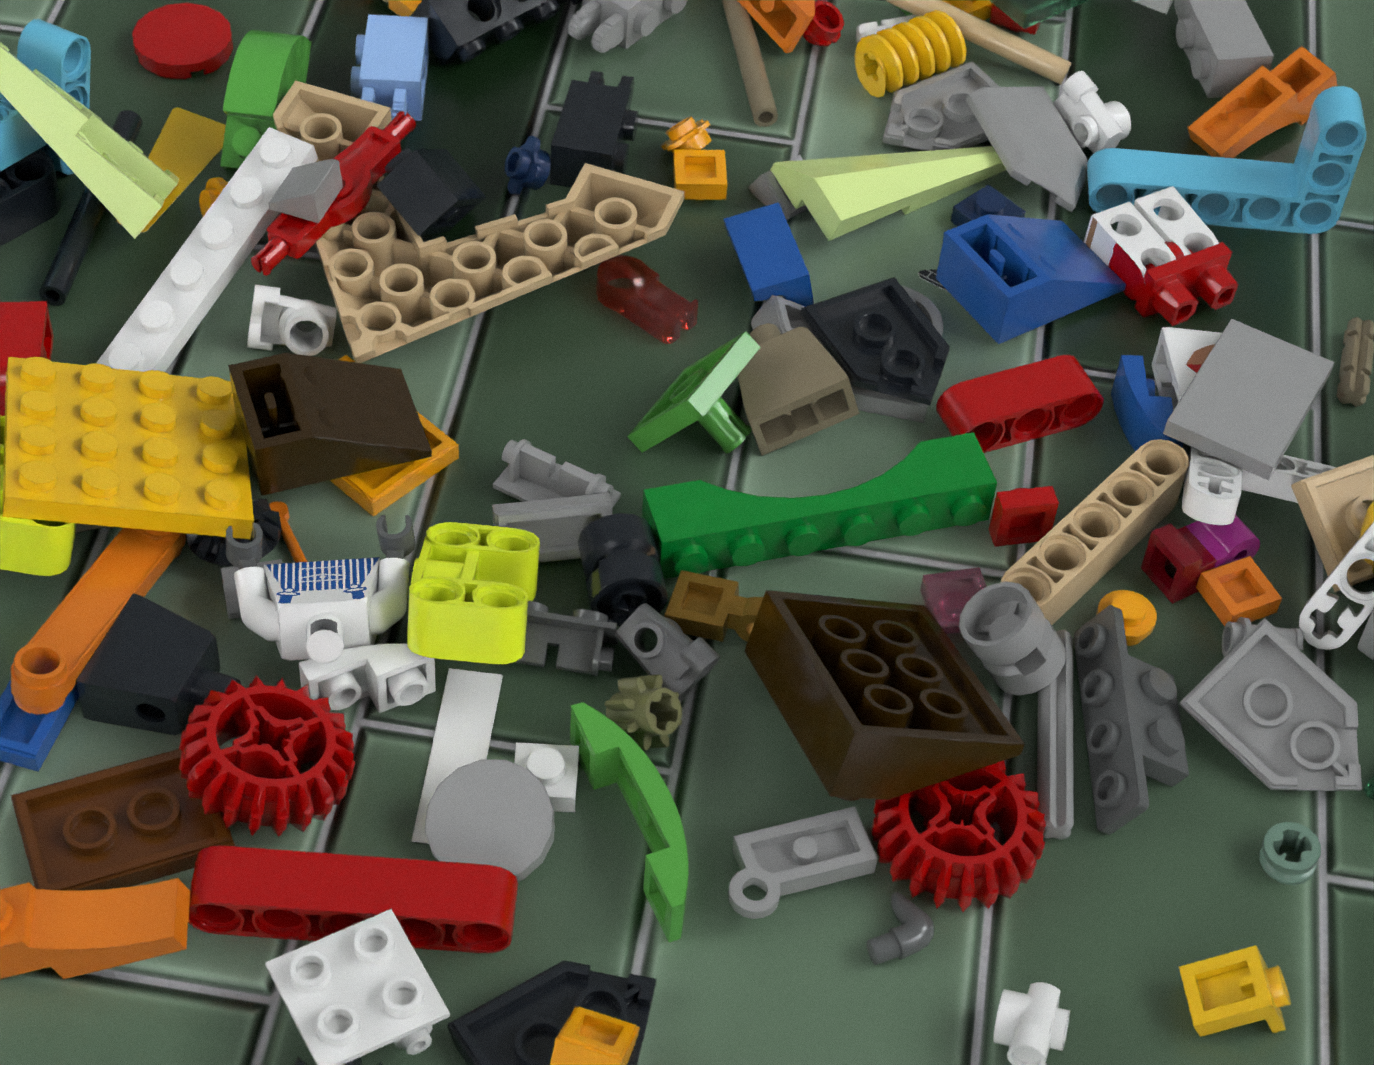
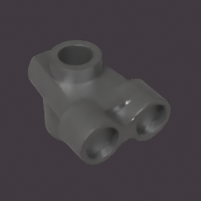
M647 603L640 605L615 632V636L648 675H662V688L679 693L678 699L680 702L686 698L696 683L714 668L721 658L701 637L692 641L683 633L675 621L663 617ZM648 628L652 629L658 638L656 647L650 652L645 650L643 642Z

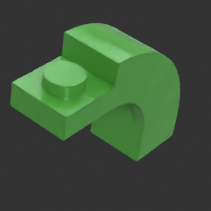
M250 30L243 37L232 63L223 105V112L227 114L220 166L224 170L237 171L269 127L276 130L273 120L274 111L295 80L306 83L311 42L306 36Z

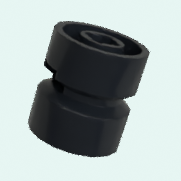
M617 513L603 516L591 522L582 530L578 539V546L584 575L587 577L586 585L591 610L605 614L608 617V622L617 623V627H620L644 603H647L660 613L664 609L668 598L661 565L658 563V551L652 526L644 518L637 515Z

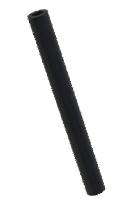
M123 110L118 114L112 129L126 141L135 143L143 121L137 113ZM87 186L39 290L40 298L53 306H60L65 303L106 209Z

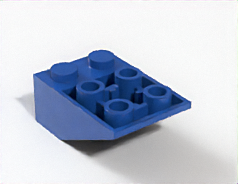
M990 214L944 232L936 279L997 344H1001L1125 290L1126 284L1063 221Z

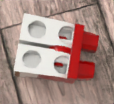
M1173 186L1135 199L1134 205L1131 202H1127L1091 215L1084 243L1126 284L1123 292L1130 299L1136 300L1135 309L1143 318L1159 312L1172 326L1187 321L1194 315L1198 304L1197 297L1201 296L1214 310L1230 305L1233 301L1238 283L1227 270L1232 251L1223 242H1218L1212 231ZM1160 207L1159 214L1157 216L1153 209ZM1118 222L1117 229L1114 231L1111 224Z

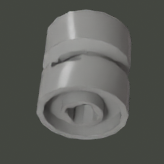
M1006 581L991 584L978 591L966 603L960 614L959 628L963 638L975 655L982 660L984 668L996 685L1006 693L1019 696L1035 693L1047 687L1063 668L1066 649L1062 640L1050 622L1045 619L1042 610L1030 592L1019 583Z

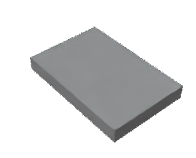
M1231 319L1168 418L1163 434L1269 481L1329 378L1334 362Z

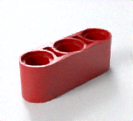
M1060 355L952 385L938 398L936 411L952 436L974 432L983 453L1087 424L1101 411L1104 405V398L1075 356Z

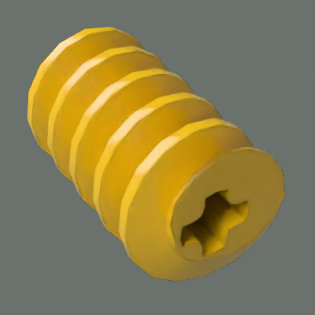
M939 10L928 12L924 16H918L910 19L908 22H902L894 25L892 28L878 31L876 35L871 34L862 37L855 50V68L858 79L868 93L877 98L882 97L885 94V90L892 93L900 90L902 85L910 86L916 84L918 78L925 80L931 78L934 73L946 72L949 67L956 68L963 65L966 60L967 51L965 40L959 26L952 17Z

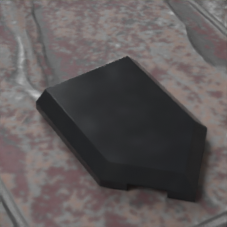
M895 277L801 308L800 314L835 361L846 372L854 386L931 406L950 346Z
M563 960L450 1022L448 1030L456 1048L468 1065H550L555 1039L574 1008L579 1006L640 1027L637 1040L627 1065H638L657 979L631 973L629 978L590 971L591 965Z

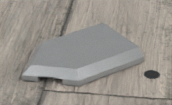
M972 61L898 90L893 95L883 143L915 150L931 151L971 148L988 141V137L969 107L966 98L981 87L1000 86Z
M981 87L969 94L966 101L1009 175L1026 186L1031 181L1035 182L1056 195L1053 202L1072 212L1076 207L1087 178L1088 160L1044 87Z
M1265 618L1179 703L1270 790H1362L1361 765L1358 761L1357 702Z

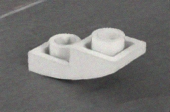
M379 644L344 649L337 660L327 664L318 663L312 659L299 662L301 688L306 684L308 685L310 699L312 700L328 697L331 710L345 709L357 700L370 696L378 712L382 713L399 705L407 706L416 703L425 695L436 691L435 658L417 655L407 647V644Z

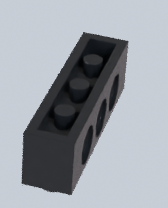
M422 0L410 17H428L429 47L440 64L444 66L457 58L462 63L474 59L487 48L486 43L496 38L500 44L507 42L524 29V23L532 19L537 24L545 22L561 10L560 5L568 0ZM571 0L573 5H577L582 0ZM469 11L475 13L481 21L474 19Z

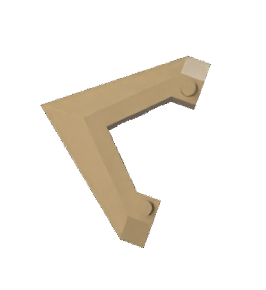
M296 80L273 113L276 130L314 145L318 157L316 162L333 159L355 142L369 127L374 126L383 130L392 121L390 107ZM585 163L567 197L546 204L545 213L519 221L514 214L475 226L474 235L448 243L444 236L423 242L422 238L416 234L376 186L385 178L382 175L372 185V195L365 208L346 223L331 227L315 245L354 361L362 363L665 236L684 201L685 191Z

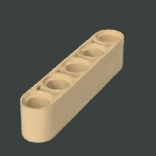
M1157 439L1143 444L1005 572L1001 582L1019 583L1026 588L1042 610L1045 619L1053 625L1174 509L1189 467V457L1186 451L1178 444L1169 440Z

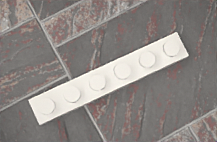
M270 127L266 130L97 361V364H103L114 369L141 372L159 370L166 372L264 235L267 227L279 214L277 211L270 210L268 203L293 167L317 161L318 157L314 145Z

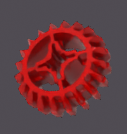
M257 675L248 688L231 680L224 693L210 690L208 697L204 700V704L195 705L193 712L190 714L186 730L182 731L179 749L182 751L179 762L181 777L187 779L186 786L189 790V798H202L204 815L217 812L224 813L223 820L226 829L238 821L248 824L251 836H253L261 826H270L279 838L283 831L286 830L287 824L290 823L304 833L307 826L311 824L312 818L325 821L327 815L332 811L333 805H339L341 799L346 794L348 780H351L355 761L353 760V733L345 731L344 714L330 713L331 707L329 706L328 697L316 700L310 699L307 684L294 691L286 687L283 676L274 686L264 685ZM236 737L233 740L232 746L222 750L219 748L228 740ZM313 761L315 766L305 773H299L302 764Z
M1001 761L889 800L876 799L873 810L875 817L871 832L873 841L878 843L877 854L879 856V863L891 864L890 874L892 882L911 880L909 890L911 891L912 898L924 891L934 894L933 900L936 909L946 901V898L956 899L962 912L970 907L972 898H976L989 909L996 902L998 894L1011 899L1013 894L1018 891L1020 883L1027 884L1028 879H1031L1034 874L1037 860L1041 859L1045 846L1043 834L1046 822L1044 820L1045 814L1038 811L1040 804L1038 792L1024 791L1026 786L1024 773L1007 776L1005 774V762ZM916 810L924 817L923 825L927 828L920 834L915 829L910 815ZM995 821L1005 834L1007 842L1004 845H1001L994 838L995 830L990 825Z

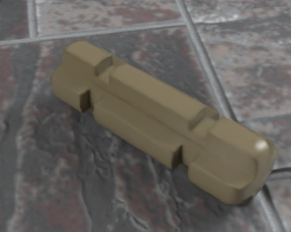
M1359 317L1352 318L1348 321L1347 329L1344 331L1343 344L1345 348H1342L1339 372L1341 383H1338L1337 397L1342 404L1352 403L1355 407L1361 406L1366 402V395L1370 391L1371 380L1369 375L1372 373L1374 355V322L1371 320L1362 321Z

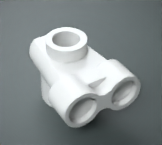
M1084 71L1076 72L1065 81L1063 94L1053 103L1066 125L1070 128L1080 147H1088L1093 153L1105 148H1116L1120 140L1126 138L1131 130V118L1126 107L1118 101L1103 103L1096 93L1098 87Z
M255 284L247 348L272 351L273 344L287 345L295 354L316 355L325 347H332L337 308L319 304L309 299L302 300L280 295V288ZM300 321H312L313 323L305 325L300 323Z
M1043 982L1030 984L1028 994L1007 989L1003 990L995 1022L993 1042L1009 1046L1007 1057L1012 1065H1046L1050 1048L1063 1051L1069 1025L1070 1010L1058 1008L1060 990L1055 986Z

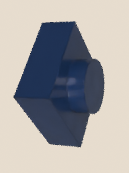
M988 184L953 206L951 222L956 226H960L987 214L1025 217L1026 211Z

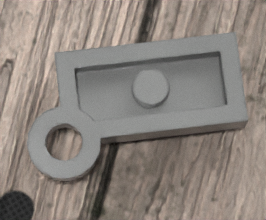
M855 806L734 836L732 851L740 871L731 878L728 888L729 903L734 911L743 917L751 919L764 918L772 914L778 907L780 896L875 873L877 856ZM756 885L766 892V896L761 900L754 901L745 897L742 891L745 887Z

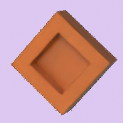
M1251 556L1202 572L1196 586L1224 626L1228 621L1237 622L1240 617L1249 618L1252 622L1275 614L1282 600V597Z

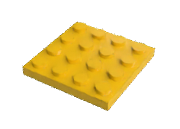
M8 357L5 392L2 517L226 537L228 526H232L233 538L250 539L254 515L247 446L235 413L231 381L213 376L195 378L169 375L159 370L141 372L114 369L97 363L79 365L52 362L42 357H30L27 359Z

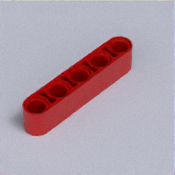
M210 846L202 849L197 854L190 887L188 923L198 930L212 934L317 941L392 909L413 948L495 953L509 947L512 941L518 880L509 870L486 864L236 846Z

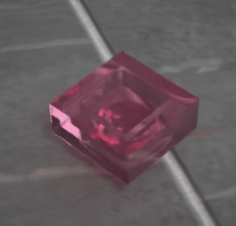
M980 567L923 575L920 591L926 607L946 634L961 632L959 628L960 614L966 603L978 591L986 588L987 585Z

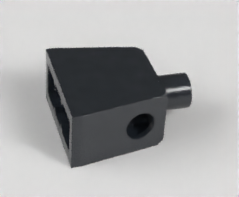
M133 593L76 679L84 718L102 723L178 735L186 730L189 716L193 712L195 705H203L210 690L224 693L231 680L241 684L240 679L219 673L221 667L217 640L209 630L143 596Z

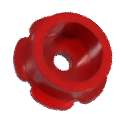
M824 0L816 1L815 16L803 33V37L809 43L822 47H828L831 43H836L840 39L841 30L844 27V19L839 9L830 2Z

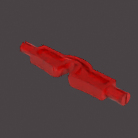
M399 111L396 117L383 130L374 126L369 127L355 142L333 159L338 160L340 164L343 188L321 221L316 223L281 213L266 229L268 243L251 258V264L254 269L259 273L263 272L265 276L269 275L287 255L294 259L301 258L331 227L346 223L357 216L371 198L372 185L386 172L385 166L401 152L400 142L416 128L413 117L408 113L405 115L404 111Z

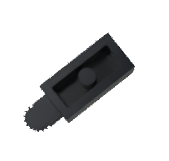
M591 71L588 82L571 81L551 143L550 184L572 188L585 163L625 174L629 156V144L625 142L626 140L634 142L639 112L631 110L634 77L622 76L618 87L605 85L604 74L598 71Z
M410 148L403 150L385 166L384 169L388 175L376 185L418 236L449 232L486 198L447 149L422 148L416 149L413 152Z

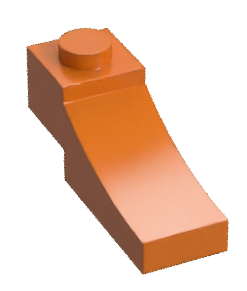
M1300 46L1273 70L1269 71L1263 65L1193 122L1188 127L1189 137L1210 156L1235 158L1245 149L1280 128L1295 122L1301 126L1308 121L1317 95L1328 88L1337 86L1336 73L1308 50Z
M178 878L133 887L103 890L36 889L30 882L0 889V979L51 967L63 979H68L186 950L190 890Z

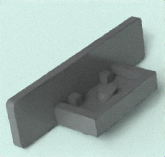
M1109 605L1090 621L1083 624L1073 636L1096 824L1099 831L1108 835L1114 833L1148 809L1149 797L1146 776L1171 787L1189 776L1174 675L1128 655L1122 610L1112 605Z

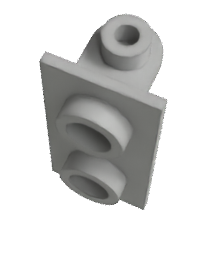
M522 439L519 442L510 440L506 444L502 453V460L509 463V465L493 483L494 489L522 502L609 493L613 508L621 497V492L614 490L612 485L606 483V476L600 473L595 475L566 461L563 465L555 463V456L532 446L531 442L526 439Z

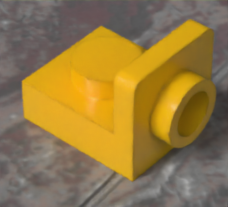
M1257 945L1179 966L1193 1026L1200 1037L1261 1020H1266L1272 1033L1286 1030L1280 1009L1281 1007L1291 1005L1285 979L1279 965L1271 968L1267 967Z

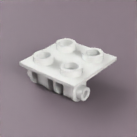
M392 909L265 962L266 968L316 1065H343L392 1042L398 1048H405L410 1055L418 1054L427 1049L432 1043V1038L429 1035L432 1025L450 1017L449 1010Z

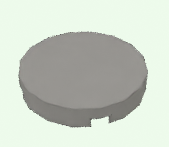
M481 759L457 768L438 785L427 806L425 833L436 861L499 866L513 873L519 882L524 880L543 863L554 841L555 813L545 786L529 769L508 760Z

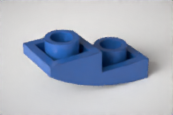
M1121 355L1111 395L1118 421L1134 451H1137L1148 441L1161 439L1169 440L1183 448L1182 442L1163 434L1166 422L1173 412L1172 398L1155 396V382L1153 379H1146L1143 356Z

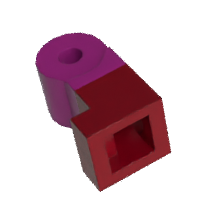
M1236 514L1234 521L1228 525H1213L1196 521L1176 529L1170 523L1151 532L1141 569L1173 604L1199 592L1196 586L1202 572L1249 556L1253 558L1260 548V540ZM1170 563L1177 568L1174 579L1165 571V566Z

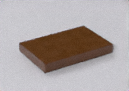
M180 749L11 795L36 889L103 890L131 887L193 869L197 854L204 848L210 846H235L230 829H226L223 820L224 813L217 812L204 815L202 798H189V790L186 786L187 779L181 777L179 768L182 752Z

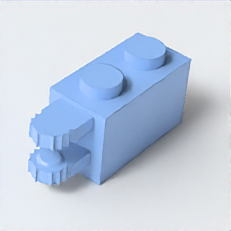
M368 14L365 35L357 34L356 64L361 66H352L351 96L390 107L391 120L396 117L399 111H404L405 115L407 113L410 114L415 121H421L429 62L428 17Z

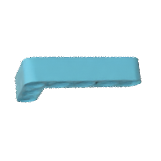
M1345 86L1331 87L1317 95L1313 102L1294 164L1120 148L1102 149L1095 152L1087 162L1089 205L1093 211L1099 213L1127 202H1131L1134 205L1135 199L1173 186L1206 225L1318 234L1328 231L1339 220L1366 142V128L1361 99L1356 91ZM1160 207L1153 209L1157 216L1159 214Z

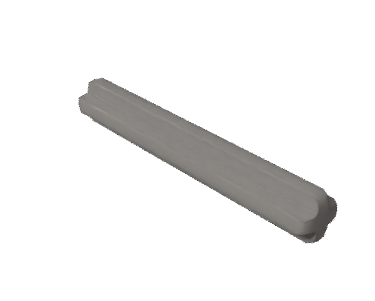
M1059 630L1056 633L1066 649L1065 664L1059 675L1047 687L1038 691L1037 792L1040 803L1038 811L1045 814L1046 827L1043 834L1044 838L1054 837L1058 840H1063L1070 836L1074 825L1073 638L1068 631Z

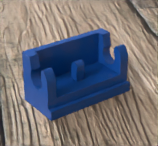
M779 202L724 219L726 232L731 239L754 301L768 300L772 295H780L784 299L805 307L814 304L810 274Z

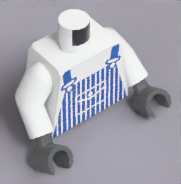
M381 515L378 518L376 530L380 549L386 555L385 559L380 560V557L266 564L264 569L257 567V563L262 558L263 531L257 523H253V541L250 543H239L233 538L232 526H228L226 530V557L233 566L239 567V570L234 573V579L243 623L248 629L267 641H275L281 658L288 661L312 659L318 663L327 664L337 660L344 649L374 645L377 634H382L403 618L407 610L410 563L404 560V557L409 555L416 545L410 516H405L406 526L398 534H388L385 515Z

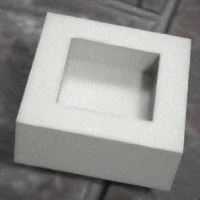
M516 742L514 763L529 769L545 786L553 810L557 812H575L579 746Z

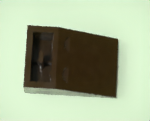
M282 353L228 365L235 413L246 442L247 452L261 496L432 457V451L402 370L399 368L291 353Z

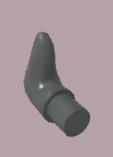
M898 891L891 895V906L895 916L902 925L890 928L888 933L866 941L869 956L875 965L897 957L901 960L917 953L928 946L934 936V923L929 915Z

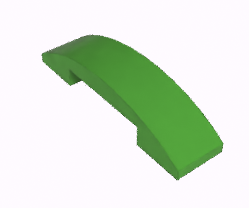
M584 702L571 705L570 743L572 746H579V762L593 790L614 783L618 784L652 852L647 854L645 859L643 891L668 942L681 939L685 917L689 865L683 825L670 791L645 752L616 723Z

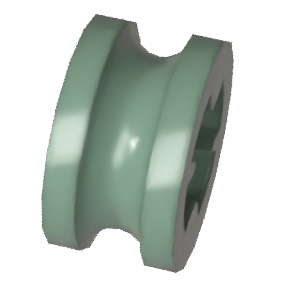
M1294 822L1278 823L1268 829L1264 836L1263 845L1260 850V863L1263 870L1272 879L1282 884H1303L1312 878L1316 870L1317 862L1321 855V844L1317 835L1304 825ZM1281 845L1294 847L1293 854L1295 855L1301 852L1299 862L1285 860L1286 853L1279 856Z

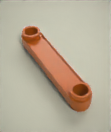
M122 528L27 645L17 651L11 665V693L20 709L27 713L38 715L54 712L63 705L67 695L76 685V679L132 594L145 597L171 562L181 554L186 542V533Z

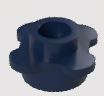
M529 136L525 144L520 147H513L506 157L504 168L506 175L510 177L508 191L511 194L519 195L523 187L537 190L544 185L548 178L551 159L546 150L540 149L541 142L538 137Z

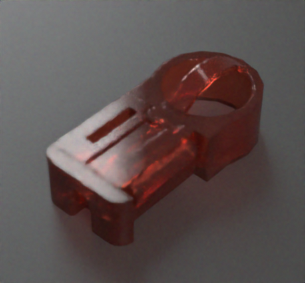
M619 255L603 261L597 271L596 294L598 300L605 307L615 310L665 344H671L679 339L681 328L689 331L697 324L698 300L695 299L690 303L659 282L660 275L650 269L642 260L633 256ZM626 278L635 287L626 289L616 288L607 282L613 279Z

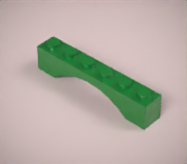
M974 432L920 441L902 461L884 474L856 487L825 495L795 498L757 496L727 490L702 480L644 489L642 518L652 526L658 551V563L661 565L664 579L678 577L681 570L699 574L733 566H750L757 562L788 556H805L816 551L843 546H860L871 541L898 536H915L922 532L953 526H970L977 522L989 520L997 480Z

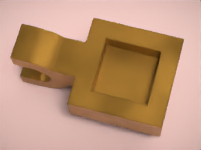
M681 570L666 609L665 617L675 621L684 634L723 642L729 628L734 629L740 638L748 642L763 597L754 596L746 598L739 596L738 581Z

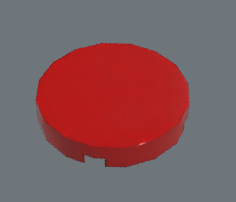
M178 3L151 10L139 19L132 31L134 50L138 56L139 63L144 69L166 78L179 80L192 78L191 72L202 69L204 70V75L214 72L228 61L233 50L229 21L220 12L206 5Z

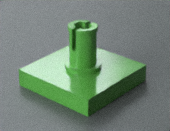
M745 331L685 368L627 437L643 453L698 421L726 454L733 451L746 439L745 436L749 435L752 430L721 398V395L761 347Z

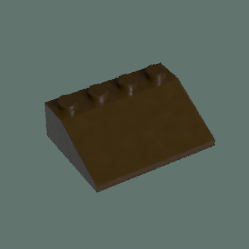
M766 590L744 652L830 797H837L847 801H856L860 798L889 800L1021 755L1025 743L926 605Z

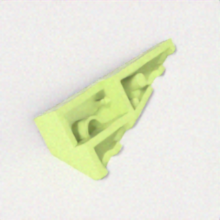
M0 42V93L131 236L136 239L161 209L164 200L177 186L179 178L168 169L163 171L143 154L142 149L133 142L126 141L104 123L99 116L37 69L30 70L9 52L7 46Z
M993 146L784 161L774 163L771 168L773 175L795 209L806 205L828 241L896 211L902 210L906 215L1006 170Z

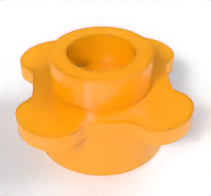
M692 116L683 119L666 131L670 139L661 145L662 149H667V151H671L673 154L674 149L701 150L712 141L706 131V128L710 126L709 121L701 119L695 122Z

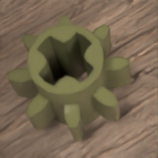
M659 674L619 679L617 682L620 692L614 694L610 700L605 701L606 717L624 730L643 751H648L650 748L669 747L668 735L673 733L679 725H682V708L678 699L679 693L662 688V675Z

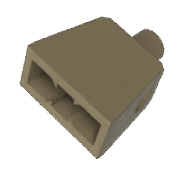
M767 323L756 327L750 333V336L761 348L737 377L746 416L761 456L859 414L846 372L807 327H797L781 334L776 325Z

